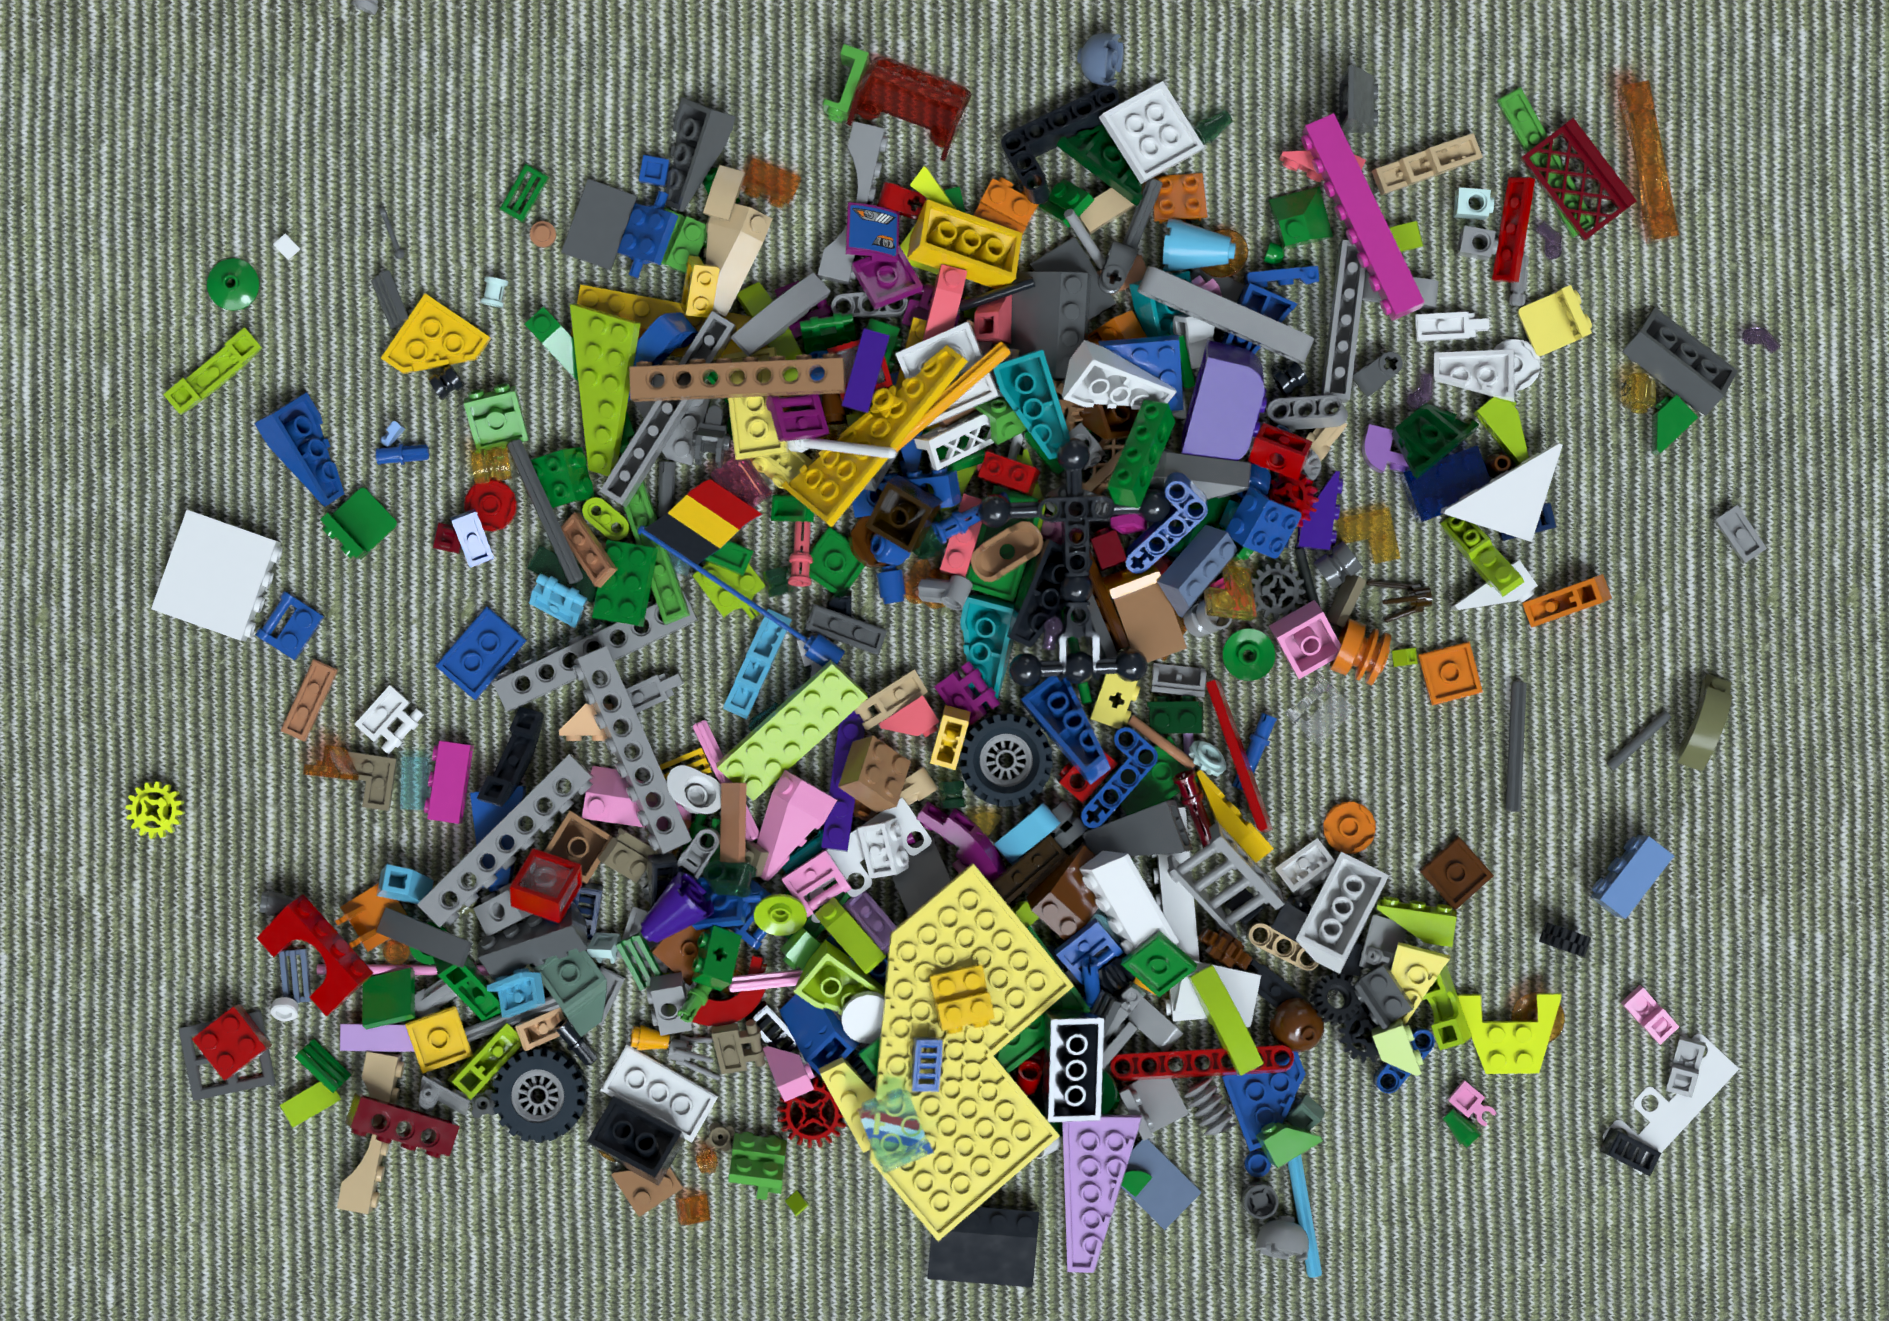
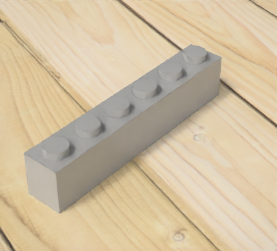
M1342 240L1338 248L1321 396L1333 395L1338 397L1342 403H1347L1351 395L1366 268H1362L1358 261L1357 254L1359 252L1355 244L1352 245L1349 240Z

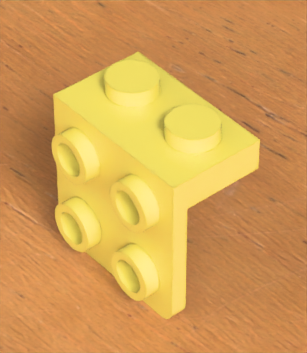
M1571 285L1518 310V316L1538 356L1548 354L1592 334L1591 320L1587 314L1583 313L1580 307V295L1576 290H1573Z

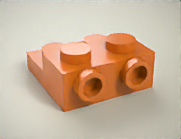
M1002 177L998 181L993 178L973 216L1024 234L1039 204L1031 203L1023 190L1019 193L1012 189L1013 183Z

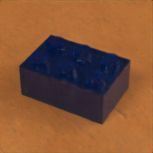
M1478 445L1442 458L1418 479L1413 476L1411 470L1399 475L1417 524L1444 515L1440 513L1442 508L1452 505L1459 498L1490 482V477Z

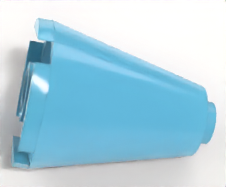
M1168 219L1167 227L1170 228V234L1165 235L1163 264L1165 266L1163 271L1170 272L1224 265L1229 263V259L1235 258L1236 243H1231V237L1177 219Z

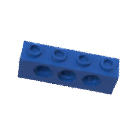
M943 467L939 470L932 469L931 473L923 474L922 470L907 472V476H901L928 492L926 483L932 485L934 493L931 495L943 501L940 508L954 507L962 501L957 470L947 471V467ZM898 473L885 474L877 489L883 491L887 481L897 476ZM863 489L852 502L855 517L871 515L879 499L877 490Z

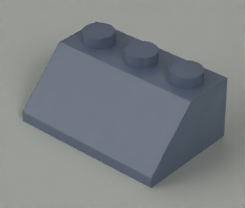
M1205 525L1157 580V583L1178 616L1183 617L1238 551L1228 532Z

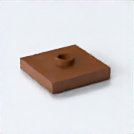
M690 926L656 943L650 952L674 973L682 972L684 982L690 986L693 983L694 973L691 969L695 957L698 956L699 951L697 941L700 934L705 932L706 929L695 930L693 926Z

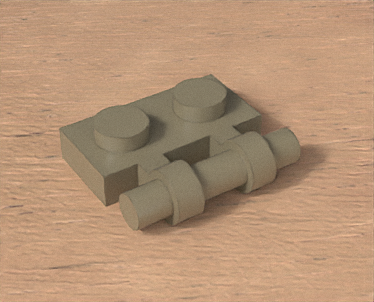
M751 1019L746 1022L747 1029L745 1031H739L738 1023L711 1027L721 1074L746 1071L747 1062L754 1061L758 1067L765 1064L764 1046L760 1041L762 1034L755 1020ZM750 1043V1049H744L743 1044Z

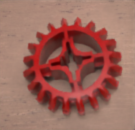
M815 1076L812 1085L814 1090L812 1091H819L823 1095L817 1100L809 1101L800 1095L785 1102L781 1096L780 1101L786 1103V1106L780 1105L777 1107V1111L785 1112V1115L778 1117V1122L787 1121V1124L781 1130L783 1132L788 1129L792 1130L788 1136L790 1140L795 1135H798L797 1145H801L803 1139H808V1148L812 1147L813 1140L817 1141L818 1147H822V1138L824 1137L829 1144L832 1143L833 1140L830 1133L832 1132L835 1136L839 1137L841 1133L836 1126L841 1128L846 1126L844 1121L839 1120L844 1117L829 1089L826 1087L825 1082L823 1081L822 1085L818 1084V1076ZM829 1099L832 1101L835 1109V1117L832 1123L823 1113V1107ZM793 1101L799 1104L798 1106L803 1111V1116L797 1124H795L791 1115ZM822 1102L817 1113H820V1116L816 1117L813 1115L804 1121L808 1114L806 1107L814 1108ZM812 1122L826 1128L816 1133L803 1130L804 1127Z

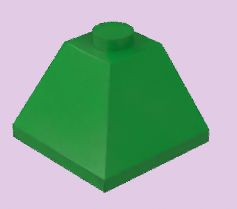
M1320 186L1268 200L1283 250L1333 237Z

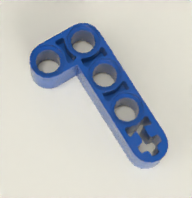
M680 312L661 315L638 340L634 367H636L637 362H652V366H661L674 349L690 345L699 332Z
M1174 472L1168 475L1165 480V495L1173 504L1168 515L1163 520L1153 523L1128 546L1126 550V567L1132 573L1140 574L1145 572L1207 515L1206 496L1184 474ZM1174 484H1180L1184 487L1178 492L1170 489ZM1193 502H1199L1202 504V507L1194 510L1189 508V505ZM1177 519L1182 521L1183 524L1179 527H1173L1169 523ZM1154 537H1160L1164 540L1160 544L1150 542Z
M1121 728L1114 736L1115 745L1129 758L1082 811V822L1089 828H1097L1102 825L1157 762L1158 755L1154 747L1131 728ZM1127 731L1133 735L1134 742L1131 746L1123 747L1120 745L1118 738L1122 732ZM1149 749L1152 751L1154 759L1150 764H1142L1139 761L1138 754L1141 750ZM1125 769H1132L1136 773V780L1132 784H1125L1121 780V773ZM1107 789H1114L1118 792L1119 797L1116 803L1108 804L1105 802L1103 794ZM1099 799L1101 804L1109 808L1110 811L1106 814L1102 810L1098 814L1100 821L1098 823L1096 821L1090 823L1087 821L1089 817L1087 811H1095L1099 805L1094 802Z

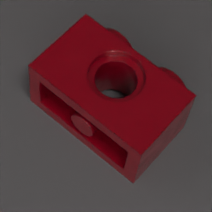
M1108 527L1094 532L1095 538L1091 539V543L1101 571L1126 562L1127 559L1116 530L1110 531Z

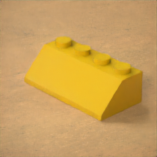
M927 199L912 231L907 258L936 269H940L943 264L966 270V279L998 289L1011 284L1016 279L1023 233Z

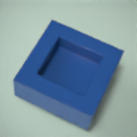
M643 155L639 182L665 187L670 160Z

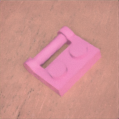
M826 849L782 877V881L792 896L805 906L807 918L814 914L815 909L828 902L833 896L835 897L843 891L846 893L852 889ZM833 877L838 882L809 902L804 898L805 895Z

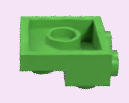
M664 208V210L676 214L678 218L661 265L686 275L688 257H700L703 249L707 248L706 224Z
M509 383L496 385L494 391L484 393L483 389L469 392V397L464 398L463 404L477 453L507 446L513 440L529 441L516 386L510 387Z
M751 1132L735 1133L728 1182L781 1189L787 1140L780 1139L776 1135L761 1137L754 1136Z

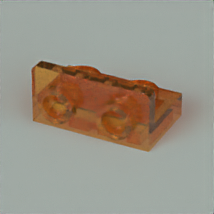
M753 158L741 188L745 190L744 194L752 198L759 199V196L769 199L768 203L780 209H783L784 206L790 208L802 177Z

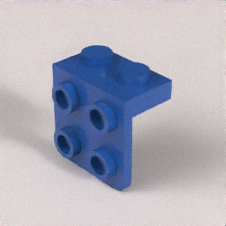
M1249 487L1225 532H1228L1229 536L1243 547L1276 559L1283 551L1302 515L1299 511L1275 502L1259 490Z

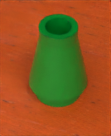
M1454 1108L1442 1119L1451 1130L1459 1145L1463 1144L1466 1148L1481 1135L1478 1130L1479 1127L1459 1114Z

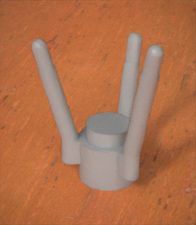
M681 1035L680 1040H672L668 1059L676 1061L675 1064L688 1067L705 1076L720 1080L719 1075L689 1062L691 1058L710 1063L714 1061L712 1057L693 1053L694 1046L689 1045V1043H713L712 1037H687Z

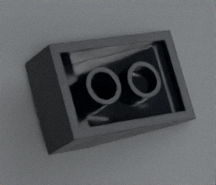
M615 1096L612 1097L587 1140V1143L658 1186L685 1142L683 1133L678 1129Z

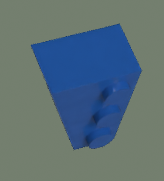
M1251 283L1244 286L1237 302L1241 306L1280 323L1298 304ZM1226 331L1221 341L1223 344L1247 349L1254 354L1261 348Z

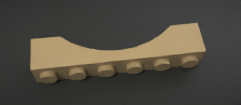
M384 1051L366 1052L362 1079L370 1097L397 1104L400 1088H396L398 1077L402 1078L405 1063L401 1062L402 1055ZM382 1114L374 1116L373 1126L381 1123ZM372 1134L369 1148L361 1163L341 1183L337 1209L369 1214L373 1211V1208H377L380 1193L376 1192L377 1184L382 1182L385 1172V1166H381L382 1158L387 1156L390 1145L376 1140L377 1135Z

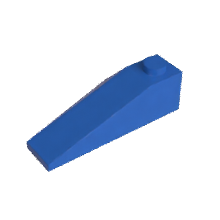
M307 392L254 423L268 447L324 507L344 495L336 464L331 462L327 449L330 447L329 441L324 439L320 426L323 424L321 415Z

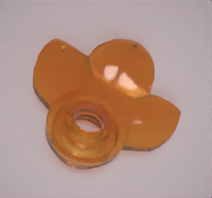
M926 558L918 561L911 569V580L905 585L906 599L913 604L924 603L932 609L945 607L943 603L925 602L918 596L913 595L912 589L919 585L921 579L950 580L951 578L950 575L940 573V568L931 570V565Z

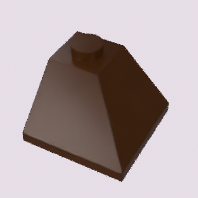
M1094 404L1093 407L1081 406L1084 410L1079 412V414L1083 418V426L1105 440L1128 438L1139 410H1134L1131 406L1117 405L1116 408H1107V405Z

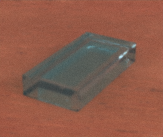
M402 757L400 809L424 810L429 793L430 757Z

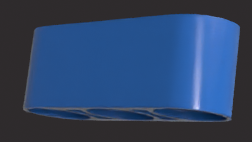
M1420 1027L1414 1028L1412 1030L1414 1039L1421 1033L1427 1036V1043L1423 1047H1417L1415 1040L1410 1041L1413 1050L1419 1049L1422 1059H1424L1433 1049L1435 1039L1428 1030ZM1384 1062L1375 1072L1373 1081L1380 1091L1390 1094L1398 1090L1411 1073ZM1387 1073L1393 1076V1083L1389 1087H1382L1380 1083L1381 1077Z

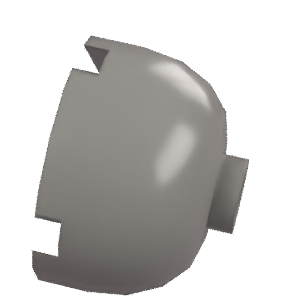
M1279 1216L1278 1220L1269 1221L1260 1229L1256 1239L1255 1251L1260 1250V1254L1288 1260V1257L1292 1255H1297L1296 1261H1302L1308 1258L1309 1238L1303 1227L1294 1223V1218Z

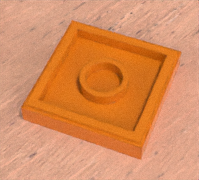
M1470 641L1418 655L1431 706L1483 692Z

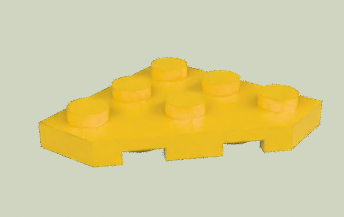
M424 294L381 359L403 374L448 366L450 364L454 365L477 360L491 340V337L427 294Z

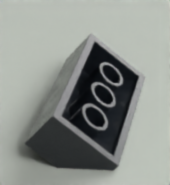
M1073 1009L1045 1011L1042 1112L1048 1122L1101 1120L1103 1016Z

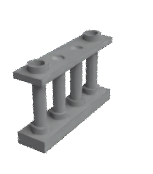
M1217 822L1209 828L1212 838L1210 844L1181 864L1170 855L1167 857L1169 865L1167 871L1171 879L1175 883L1180 882L1215 919L1219 929L1237 938L1238 934L1235 923L1263 903H1270L1275 910L1285 904L1281 889ZM1216 852H1222L1226 856V861L1197 881L1188 873V871ZM1232 869H1238L1242 873V878L1213 898L1204 890V888ZM1248 886H1254L1258 890V894L1229 915L1220 907V905Z

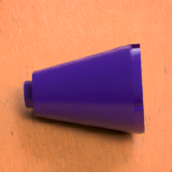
M681 872L676 874L641 921L642 929L640 931L643 937L650 942L658 943L711 916L714 912V906L711 899L708 902L705 900L703 895L706 891L690 875L685 873L681 876Z

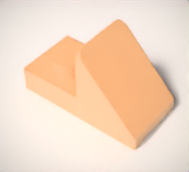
M561 1008L520 1022L515 1026L524 1051H528L560 1036L554 1030V1027L561 1020L565 1019Z

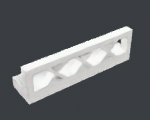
M976 411L946 428L939 426L914 439L917 449L928 451L933 470H939L994 443L991 440V430H989L987 438L982 440L977 437L981 426L986 425L990 427V418L980 411ZM965 435L969 437L966 448L961 450L957 448L960 437ZM944 445L949 449L945 459L939 461L936 448Z

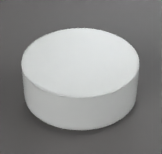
M281 997L272 1002L271 1015L275 1019L290 1021L297 1017L298 1003L295 1000Z

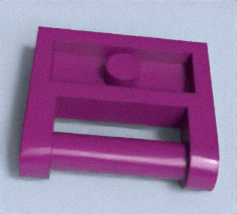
M818 394L789 397L768 396L766 398V407L771 412L779 442L821 438L829 434ZM807 406L810 410L783 412L782 408Z

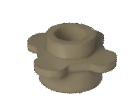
M717 1122L712 1123L709 1126L711 1132L709 1138L706 1139V1145L709 1148L715 1147L724 1152L731 1149V1137L735 1134L734 1128L732 1126H720ZM721 1134L723 1138L718 1139V1135Z

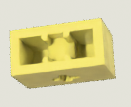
M1105 674L1090 720L1118 730L1121 729L1122 725L1127 726L1132 713L1127 709L1131 700L1136 701L1141 688L1136 685L1138 681L1127 682L1119 678L1117 674ZM1119 693L1123 704L1113 708V702L1109 700V697Z

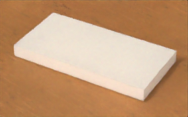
M629 1044L625 1046L600 1090L678 1129L683 1133L684 1138L691 1143L718 1098V1095L639 1050L636 1051V1048L630 1047Z

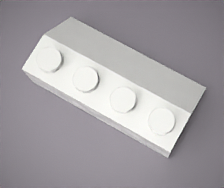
M1102 851L1079 868L1084 876L1082 877L1084 884L1094 893L1097 906L1101 911L1105 912L1109 919V927L1119 936L1122 942L1121 947L1127 955L1158 931H1161L1175 945L1179 942L1128 853Z
M1343 852L1340 853L1296 938V941L1315 962L1340 974L1389 875Z

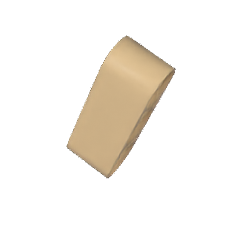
M1255 922L1248 927L1247 938L1256 947L1307 971L1313 970L1319 965L1314 959L1309 965H1303L1300 961V956L1305 951L1304 948L1270 926L1261 922ZM1262 927L1266 931V937L1263 941L1257 942L1253 939L1252 934L1256 928ZM1281 939H1287L1290 943V948L1286 953H1279L1277 951L1276 945Z

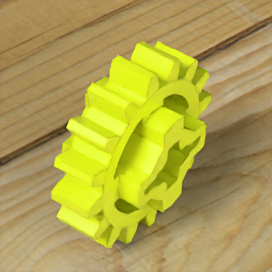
M156 781L153 788L152 784L147 782L145 783V790L141 787L135 788L137 796L129 795L128 798L133 803L132 805L125 806V808L131 810L132 814L128 815L126 819L134 820L131 826L132 829L141 828L139 835L144 836L149 832V838L153 839L158 832L159 837L164 838L166 837L165 830L174 833L175 828L173 825L182 824V821L178 819V815L185 814V811L179 810V806L184 804V801H177L176 797L180 794L179 791L170 792L172 785L166 784L162 788V783ZM158 792L163 794L164 796L159 799H155L153 795H150V793ZM140 803H141V804H142V811H141V814L139 815V805H140ZM152 805H159L158 814L152 815L151 812L154 810ZM170 806L172 807L171 817L168 815ZM155 821L161 827L154 828L146 824Z

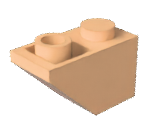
M585 704L559 730V736H566V741H582V736H592V741H605L607 739L604 729L600 730L596 724L594 715L597 713L593 704ZM603 704L607 710L614 708L613 704Z

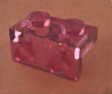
M734 455L722 468H718L711 473L712 478L717 484L753 508H756L773 494L750 459L736 460Z

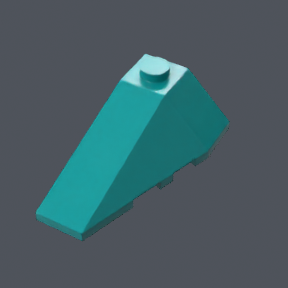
M1039 349L1001 362L993 369L1001 394L1049 460L1056 458L1059 445L1066 439H1069L1070 435L1044 351Z
M969 595L963 606L960 620L964 636V654H966L967 662L970 661L975 669L978 668L982 673L981 678L989 689L993 688L996 692L995 697L999 699L1014 640L1007 638V633L1016 600L1012 602L992 595ZM972 682L968 684L974 695L979 697L981 694ZM986 701L982 704L984 706L990 707Z

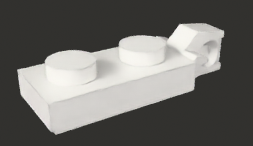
M1469 312L1415 315L1416 342L1469 339L1476 337L1475 332L1488 331L1489 318L1475 319L1474 313Z

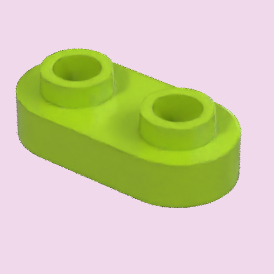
M594 497L584 503L582 509L584 518L607 538L613 541H621L628 536L630 531L628 520L601 498ZM596 506L601 508L599 516L592 514V509ZM615 523H619L622 527L618 533L612 531V526Z

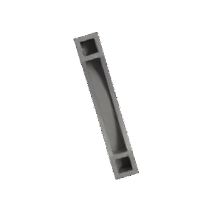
M853 121L848 152L854 162L858 179L856 203H873L877 189L872 187L874 177H880L882 162H878L880 151H886L888 137L884 136V128ZM847 225L835 241L823 250L818 272L819 279L850 285V280L856 279L851 269L856 255L846 254Z

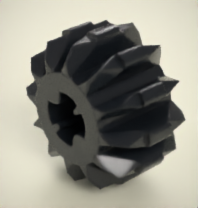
M1122 954L1119 957L1115 956L1098 969L1100 991L1104 990L1113 994L1135 978L1132 973L1121 965L1122 959L1127 956L1126 954Z

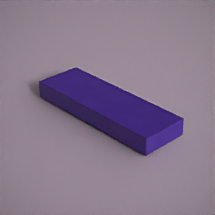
M863 329L844 396L843 407L865 413L869 412L890 335Z

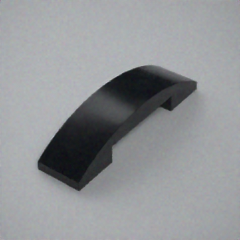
M519 707L509 728L512 735L493 776L487 775L477 796L479 801L502 807L512 796L534 754L543 724L544 714L542 712Z

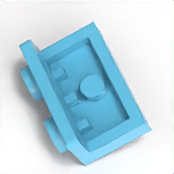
M519 969L513 971L514 975L498 977L495 979V983L487 985V991L498 992L502 1017L510 1018L546 1004L541 973L529 972V969Z

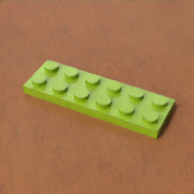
M830 660L716 763L717 769L733 783H747L746 795L754 801L779 779L785 770H789L868 698V695L840 667Z

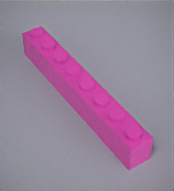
M1333 113L1305 125L1301 136L1302 144L1307 151L1310 150L1314 158L1312 159L1313 167L1317 174L1321 173L1325 181L1323 186L1329 198L1333 197L1336 204V215L1340 221L1344 220L1347 227V238L1352 245L1355 244L1359 252L1357 254L1358 261L1362 268L1367 269L1370 275L1368 280L1374 292L1378 291L1383 313L1386 316L1389 315L1391 321L1420 309L1424 304L1423 297L1335 114Z

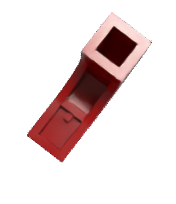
M755 954L752 956L748 975L766 972L767 964L763 963L764 957ZM766 989L740 991L737 995L728 999L708 997L705 1006H701L692 1022L705 1026H723L735 1023L755 1009Z

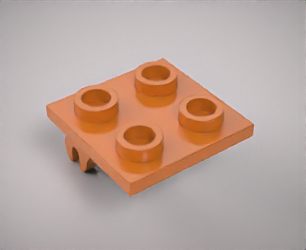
M379 883L340 907L345 915L337 919L335 923L338 926L349 920L359 938L349 943L351 948L362 943L367 952L390 939L376 932L386 907L408 916L399 900L376 896Z

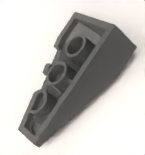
M681 98L673 125V131L677 132L676 144L671 147L670 155L674 156L673 169L668 172L666 193L669 196L665 203L666 205L682 212L685 210L727 144L730 133L733 130L735 116L690 99Z

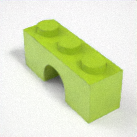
M1446 964L1422 999H1427L1432 1007L1434 1023L1431 1027L1439 1050L1464 1044L1472 1037Z

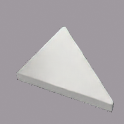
M1552 444L1548 449L1531 456L1512 470L1506 471L1490 480L1488 484L1459 498L1452 505L1442 508L1440 513L1532 542L1562 444Z

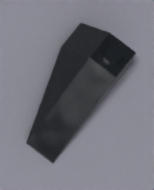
M1043 539L1044 544L1041 552L1026 562L1007 633V638L1030 648L1051 624L1050 621L1058 611L1063 610L1066 606L1064 605L1065 600L1060 593V583L1065 576L1063 571H1066L1062 562V545L1049 539ZM1077 554L1071 557L1069 562L1071 568L1080 567L1082 564V557ZM1091 559L1087 571L1090 570V567L1093 563V560Z

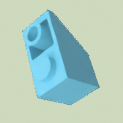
M387 864L381 870L376 896L418 904L432 890L434 880L415 870Z

